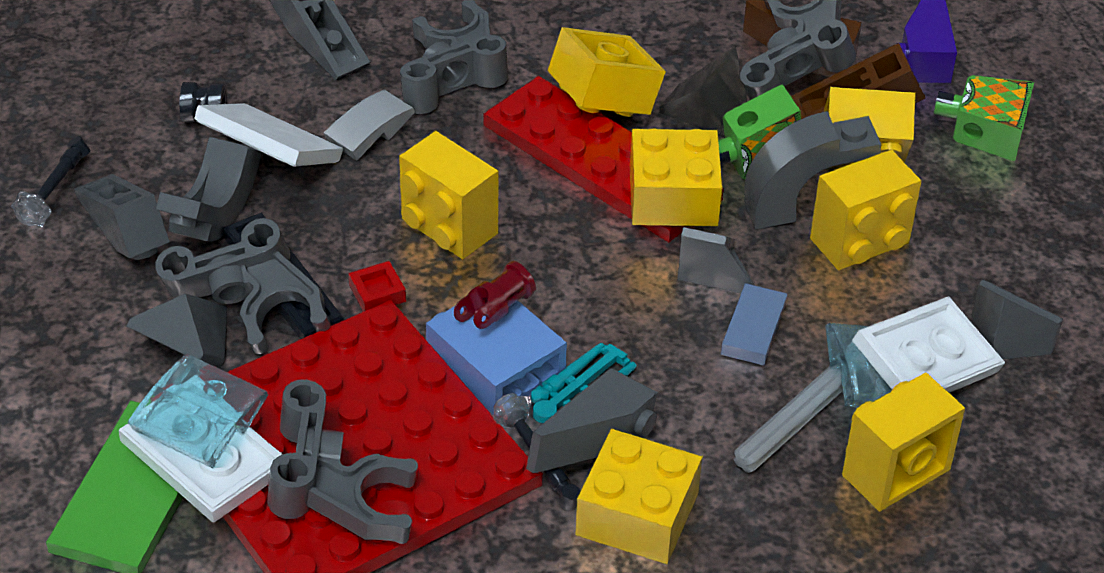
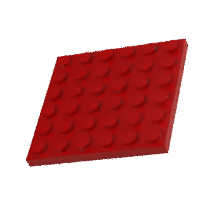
M391 300L336 323L328 330L318 331L199 384L280 453L286 454L296 453L297 443L285 438L280 431L283 391L288 384L296 380L314 381L321 385L326 392L323 429L344 432L340 456L342 465L351 466L359 459L373 454L398 459L412 458L418 463L416 480L412 487L406 488L394 483H378L368 487L361 494L366 504L376 512L387 515L407 514L411 517L412 525L409 540L404 544L389 540H365L312 508L303 516L295 519L278 517L271 512L267 504L268 485L231 510L223 518L263 573H371L542 486L543 473H532L526 469L528 456ZM160 402L149 406L150 409L159 404Z

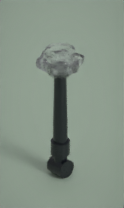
M81 136L75 137L67 144L69 149L61 156L59 164L36 194L25 191L18 193L11 207L14 209L16 218L21 223L27 226H44L52 212L45 200L69 170L73 169L80 159L84 158L91 151Z
M515 393L507 394L495 403L493 407V421L503 428H516L530 450L533 431L526 423L532 403L531 397L518 396ZM557 467L545 470L544 473L547 476L548 483L554 492L560 495L559 505L561 508L567 511L576 509L577 498L581 491L580 488L570 484L571 481L562 469Z

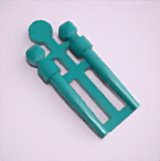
M599 343L557 375L553 374L542 382V386L539 385L531 391L530 401L534 403L533 418L539 423L547 421L561 406H565L570 402L571 398L577 393H581L588 387V384L615 362L623 366L618 372L625 376H628L636 369V363L627 358V353L612 344L604 345ZM600 353L604 354V356L601 359L594 363L580 376H578L577 378L574 377L582 369H584L592 360H594Z

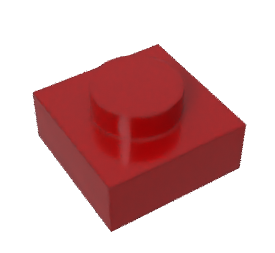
M390 261L348 273L349 286L363 312L388 300H391L395 305L406 302V289Z

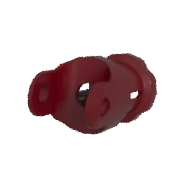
M511 261L505 266L501 275L491 282L483 281L472 289L468 295L458 301L454 307V317L459 322H464L474 315V325L479 329H485L507 315L509 307L519 299L530 298L536 291L535 281L522 264L517 261ZM463 307L464 311L460 314V310ZM486 316V319L482 322V317Z

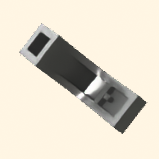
M828 111L796 121L774 135L756 154L745 178L744 201L755 230L796 222L798 194L804 184L820 171L840 164L861 161L880 154L881 142L869 116L832 123Z
M209 137L200 172L189 192L183 197L162 192L159 194L156 209L171 214L168 231L210 242L224 236L223 227L235 223L248 200L256 178L262 152L246 145Z

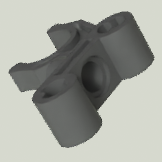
M464 0L461 3L463 21L468 23L463 28L455 30L437 29L429 25L423 16L412 20L414 38L424 45L426 51L423 57L410 61L401 67L400 78L403 102L413 107L415 114H425L435 110L439 106L440 96L472 84L485 88H494L503 85L508 80L506 41L500 36L490 35L489 14L479 7L475 0Z
M764 0L766 7L772 12L777 26L782 29L773 34L769 39L767 52L753 58L743 66L740 78L749 99L752 100L782 84L786 86L822 66L830 72H840L851 67L855 62L856 52L846 25L840 21L842 0H813L801 7H789L783 5L779 0Z
M260 218L249 222L242 231L241 242L196 257L186 247L173 246L164 250L157 258L156 271L173 298L186 293L199 298L212 294L213 300L220 304H232L244 300L240 315L247 329V341L255 354H263L269 349V345L262 334V322L271 308L282 302L297 301L310 307V320L316 332L325 331L331 327V323L326 315L324 297L320 288L289 261L290 250L277 223L271 219Z
M296 380L288 384L282 396L280 431L285 438L297 443L296 453L280 455L271 464L267 504L271 512L278 517L295 519L303 516L312 508L365 540H389L400 544L406 543L409 540L411 531V517L407 514L387 515L376 512L366 504L361 494L368 487L378 483H394L406 488L412 487L415 484L418 469L416 460L373 454L359 459L351 466L342 465L340 456L344 432L323 429L326 406L325 390L321 385L310 380Z

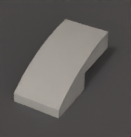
M382 90L353 106L324 132V135L329 142L342 147L344 153L357 161L380 136L389 141L411 118L415 110L388 91Z

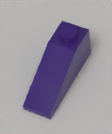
M921 0L904 28L902 43L899 44L918 83H951L957 49L946 0Z

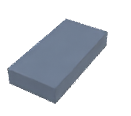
M745 283L724 337L721 355L765 365L786 306L788 294Z

